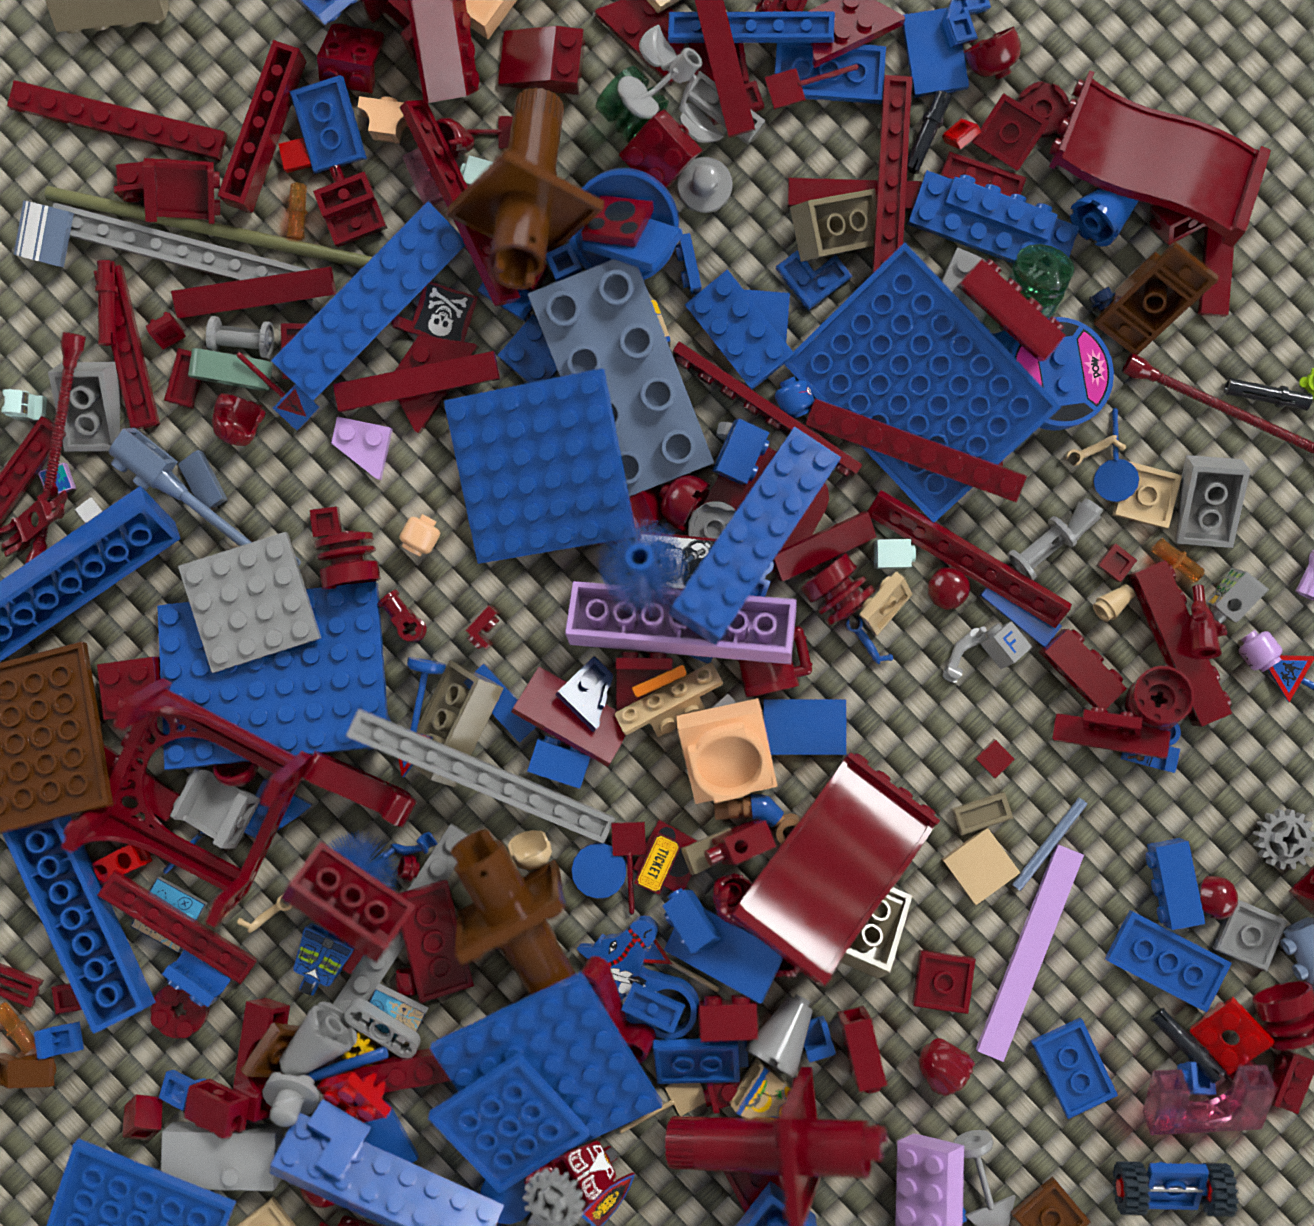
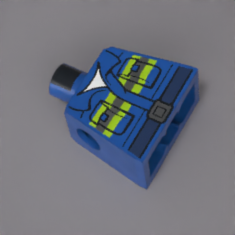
M311 922L303 931L293 968L294 972L304 976L299 990L313 996L319 984L329 987L336 980L355 948L327 929Z

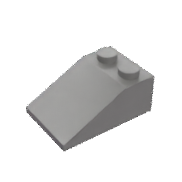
M77 362V367L73 370L74 373H72L74 376L72 377L73 380H71L70 398H68L70 401L69 405H67L68 412H66L67 419H65L66 425L64 426V431L67 434L62 440L64 452L109 451L111 445L120 434V386L115 362ZM62 363L48 372L55 408H58L57 401H59L58 397H60L58 395L59 390H61L60 383H62L61 376H63L62 370L64 369Z
M1186 455L1180 483L1177 544L1233 548L1251 471L1242 459Z

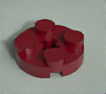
M168 984L155 995L156 1003L151 1005L150 1020L155 1028H158L161 1033L168 1037L188 1038L205 1024L209 1015V1007L194 1003L190 999L189 993L183 989L177 990ZM183 1003V1009L187 1011L186 1014L178 1016L174 1006Z

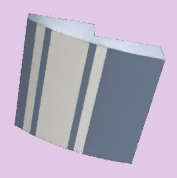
M23 200L14 255L64 267L74 213Z

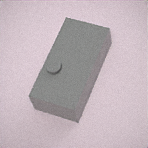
M173 1121L162 1131L161 1171L207 1190L274 1191L282 1179L270 1174V1165L283 1141V1127L270 1123H246L244 1131L239 1132L235 1130L232 1137L224 1139L218 1138L214 1133L204 1128L197 1127L193 1122Z

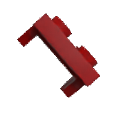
M1231 997L1224 1003L1218 1002L1213 1010L1210 1008L1203 1018L1192 1025L1189 1030L1229 1075L1267 1050L1274 1043V1039L1234 997ZM1226 1030L1235 1031L1239 1036V1042L1234 1045L1227 1044L1222 1038V1033Z
M354 1072L323 1079L316 1088L324 1095L325 1101L362 1123L386 1118L392 1109L381 1099L385 1090V1082L380 1081L375 1086L373 1085L377 1076L375 1073L365 1076L362 1080Z

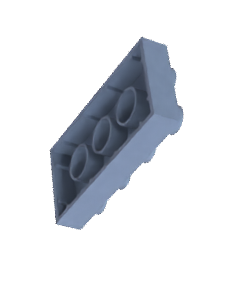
M611 260L528 293L560 377L601 368L605 370L629 496L714 463L638 267L618 260Z

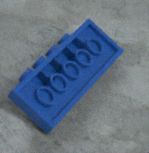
M928 170L924 173L907 225L1056 280H1060L1063 277L1080 228L1079 226L1057 219L1058 214L1051 212L1052 207L1047 204L1037 203L1036 206L1026 203L1027 198L1020 194H1011V196L1001 194V188L992 184H986L985 187L975 184L976 180L971 176L960 175L959 178L955 176L952 180Z

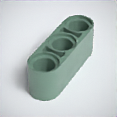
M192 348L188 377L242 388L269 391V386L246 366L237 355ZM246 357L271 380L273 363Z

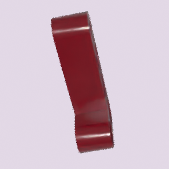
M314 750L301 775L305 780L379 812L383 819L399 827H404L417 802L411 793L401 787Z
M590 957L581 972L638 1063L645 1061L653 1046V1041L656 1040L655 1031L645 1024L628 1023L625 1012L621 1010L623 1005L610 965L601 957Z

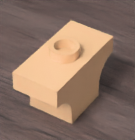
M359 96L358 109L363 117L369 119L368 131L373 140L400 144L402 131L408 126L399 108L404 102H398L392 97L375 99Z

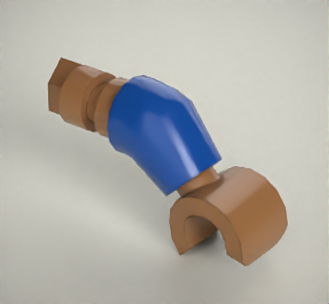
M751 794V797H744L743 801H737V798L717 803L714 802L715 820L739 818V815H744V818L753 817V820H766L769 827H776L777 839L781 844L785 840L783 830L787 826H795L801 819L796 814L789 813L783 815L784 811L769 796L763 794Z

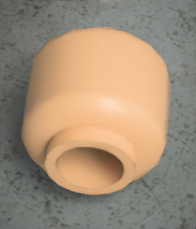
M423 514L420 519L415 516L410 517L399 536L403 542L401 547L420 557L422 553L429 554L440 537V531L434 527L436 521Z

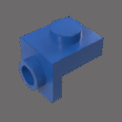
M80 1021L52 1026L34 1032L38 1059L84 1049Z
M1186 1062L1177 1065L1176 1081L1179 1085L1180 1094L1216 1095L1215 1083H1211L1210 1079L1196 1066V1062Z

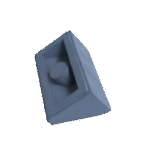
M197 450L178 464L194 497L208 508L212 509L228 501L204 452Z

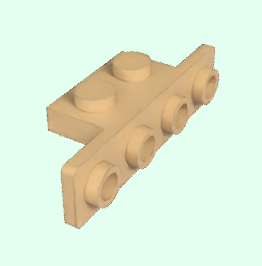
M708 663L617 711L615 716L625 735L650 723L657 736L660 737L678 727L676 716L706 710L700 696L721 686L723 681L713 663Z

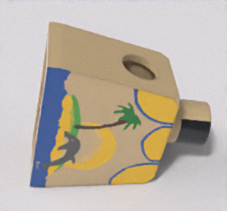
M756 1057L739 1084L735 1096L729 1103L736 1114L746 1118H779L781 1105L785 1104L787 1092L791 1091L792 1087L764 1061Z

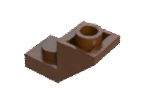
M5 1052L0 1053L1 1086L6 1088L54 1086V1075L56 1074L54 1058L38 1059L37 1053L20 1058Z

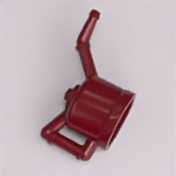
M797 626L794 630V641L800 661L799 666L794 667L793 661H791V664L735 659L739 662L745 698L799 686L798 677L807 676L812 673L813 663L810 660L806 643L807 637L802 627Z

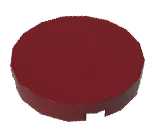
M1036 82L1031 84L1020 93L1017 102L1050 122L1040 138H1047L1056 134L1062 120L1068 118L1064 112L1069 104V99L1066 93L1053 83Z

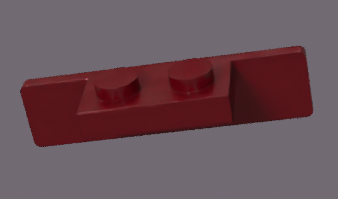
M1091 708V710L1084 709L1083 717L1057 714L1052 738L1053 741L1166 759L1171 732L1143 727V718H1138L1134 713L1121 712L1118 715L1108 713L1103 708Z

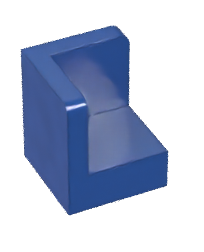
M824 1016L810 1020L804 1043L809 1063L836 1055Z

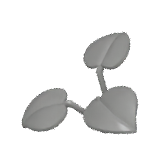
M660 25L652 27L640 40V52L649 64L654 67L661 66V69L669 71V74L650 91H647L644 84L632 76L623 77L618 82V92L620 97L623 98V102L635 115L642 118H651L659 110L657 102L651 96L659 91L670 79L677 83L688 81L679 105V111L682 113L679 116L680 124L688 128L689 132L687 134L697 142L707 143L721 140L724 136L705 114L695 105L686 103L692 83L697 78L694 73L702 65L700 56L690 48H685L677 56L663 36Z

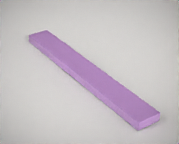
M1058 844L1054 847L977 1044L976 1050L1004 1062L1084 857L1083 854Z

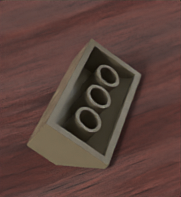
M45 0L56 32L66 31L68 34L78 33L88 28L100 31L113 25H120L126 28L134 26L139 22L158 24L166 19L169 11L168 0Z
M450 660L418 724L417 733L433 737L432 740L471 756L504 688L475 671ZM467 678L474 682L471 689L463 683ZM413 765L415 769L432 781L452 787L457 785L455 781Z

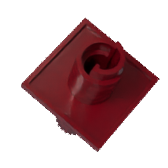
M801 1067L797 1077L793 1078L792 1089L787 1092L785 1104L781 1105L779 1118L672 1116L667 1125L665 1155L667 1164L671 1169L780 1175L781 1190L786 1192L784 1217L789 1219V1226H804L821 1177L868 1179L872 1161L882 1160L881 1144L887 1143L888 1138L884 1126H870L867 1120L818 1119L812 1067Z

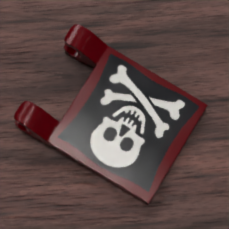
M429 282L421 290L422 293L413 321L396 316L391 322L394 329L403 332L464 342L478 297Z

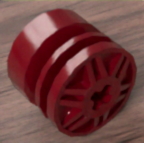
M338 532L314 542L315 549L329 550L318 554L317 560L331 561V566L319 571L322 589H336V586L375 582L381 579L378 561L364 559V556L376 551L375 546H362V544L374 540L372 532Z
M846 553L800 588L811 603L821 598L826 601L818 610L820 615L830 608L833 610V613L825 619L828 626L852 615L863 606L865 601L875 591L871 585L859 591L857 587L866 580L864 576L854 581L849 578L857 566Z
M1156 666L1147 669L1129 687L1125 696L1126 712L1134 713L1138 718H1143V727L1169 730L1190 713L1194 704V689L1190 680L1181 671L1170 666ZM1154 697L1157 698V703L1161 704L1159 707H1155V702L1152 701Z
M1294 981L1276 984L1257 992L1252 997L1258 1018L1266 1021L1262 1028L1274 1039V1043L1271 1046L1272 1049L1294 1050L1314 1044V990L1310 983Z

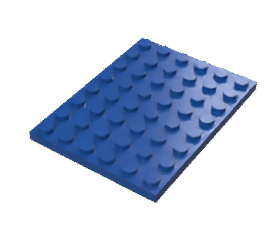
M903 243L794 351L795 356L784 364L798 380L807 381L812 394L819 400L997 465L1061 408L1051 395L906 243ZM862 446L933 523L973 488L970 485Z
M376 581L336 586V589H322V587L306 589L321 639L215 673L211 671L190 602L157 605L160 677L172 682L170 688L172 692L295 756L301 751L312 755L314 750L321 753L373 748L347 737L346 733L358 708L388 720L380 608L377 605L379 602V587ZM162 717L163 733L169 734L170 725ZM178 724V729L184 730L186 728L185 725ZM181 737L163 744L165 770L250 762L230 750L203 738Z

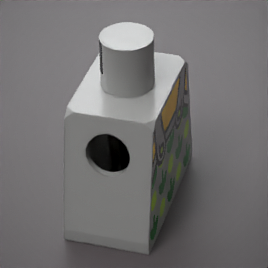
M1232 568L1208 597L1206 603L1213 608L1211 612L1214 615V619L1222 624L1226 619L1237 623L1269 589L1247 571Z

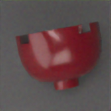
M1012 26L993 34V37L987 40L983 39L966 49L964 54L971 70L979 76H995L996 80L1010 74V67L1018 61L1021 54V42L1015 27Z
M690 475L680 476L671 484L666 482L659 494V497L663 498L661 511L665 520L676 529L685 532L688 529L689 521L687 520L705 502L710 491L707 489L711 486L710 483Z

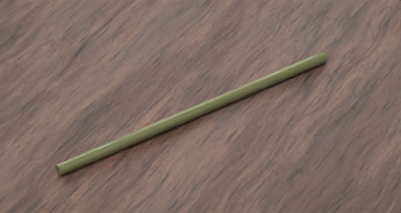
M47 186L45 189V198L47 200L145 221V207L52 186ZM158 217L157 222H151L361 269L373 258L371 256L216 222L215 224H209V221L202 219Z

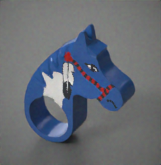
M639 916L622 932L609 935L602 933L595 944L581 943L577 947L578 952L587 959L592 956H598L608 962L622 1005H624L633 982L655 992L663 989L677 990L687 998L691 1007L690 1018L683 1024L677 1025L673 1034L625 1012L630 1023L648 1025L655 1031L657 1037L663 1039H676L684 1036L691 1030L699 1012V997L694 987L682 978L653 971L644 966L648 952L647 946L652 944L659 930L658 923L652 917Z

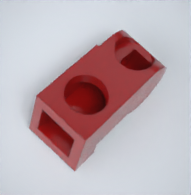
M128 844L91 865L101 885L107 882L115 870L125 875L152 862V859L147 850Z

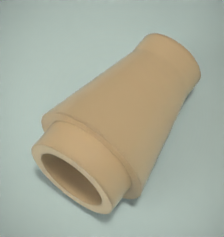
M1124 584L1120 588L1098 597L1096 603L1093 604V609L1101 620L1108 622L1110 619L1115 620L1126 605L1135 597V592L1129 585Z

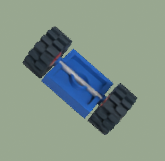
M1117 1161L1114 1165L1113 1195H1115V1204H1117V1210L1120 1211L1121 1215H1147V1210L1149 1209L1198 1210L1201 1202L1207 1216L1233 1217L1238 1210L1236 1204H1239V1199L1237 1198L1239 1193L1238 1188H1236L1237 1180L1233 1178L1235 1173L1231 1170V1166L1228 1163L1173 1164L1159 1162L1149 1163L1147 1171L1141 1162Z

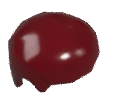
M954 567L939 568L929 580L928 595L932 602L942 609H956L969 596V579L962 571Z
M1207 876L1203 880L1200 894L1203 912L1212 914L1210 916L1213 919L1220 920L1232 916L1238 906V893L1234 884L1230 880L1218 876Z

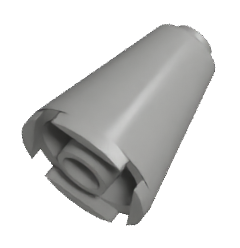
M797 994L794 998L788 996L758 1031V1039H752L747 1044L745 1051L794 1078L798 1070L813 1012L809 1008L811 1002Z
M320 1002L310 1009L280 1058V1069L284 1075L297 1077L306 1075L349 1051L356 1043V1030L343 1020L341 1016L344 1013L338 1007L328 1002Z

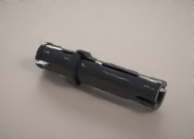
M936 91L928 112L924 113L922 117L923 124L908 155L907 170L911 168L909 172L912 174H919L938 128L943 126L944 114L952 100L950 94L946 98L944 97L946 95L944 91Z
M1231 377L1227 379L1224 387L1225 395L1273 403L1278 408L1288 406L1308 411L1313 400L1312 393L1289 390L1287 386L1283 385L1278 388Z
M1163 1007L1155 1012L1156 1016L1152 1015L1150 1020L1189 1058L1188 1062H1196V1066L1210 1079L1211 1083L1218 1082L1221 1079L1219 1075H1225L1226 1071L1208 1055V1050L1204 1046L1201 1047Z

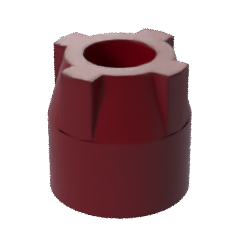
M411 968L396 970L397 992L402 995L416 994Z

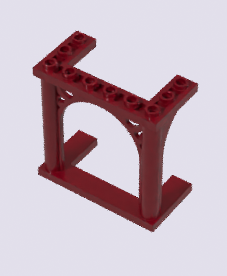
M161 678L153 684L149 683L143 690L136 691L131 697L122 699L115 710L117 718L113 726L123 731L131 726L132 728L121 742L123 747L121 754L115 758L111 765L113 773L109 778L113 805L84 812L76 821H70L64 830L63 835L66 838L61 848L72 853L86 842L114 841L142 848L224 890L215 899L205 921L206 924L215 928L248 894L302 779L301 775L311 755L301 751L295 756L172 692L170 690L172 682ZM158 716H162L168 721L170 725L169 734H164L159 730L157 726ZM178 724L185 725L186 728L180 730L178 729ZM152 734L156 737L155 743L149 742ZM181 737L203 738L275 774L271 777L260 803L270 807L242 869L172 833L159 822L151 811L145 795L144 776L150 758L164 743ZM140 758L143 759V764L139 763ZM130 780L135 781V789L127 788L132 783ZM128 795L135 796L139 802L138 806L135 808L125 807L122 804L123 797ZM142 812L145 815V820L141 816L136 817L134 815Z

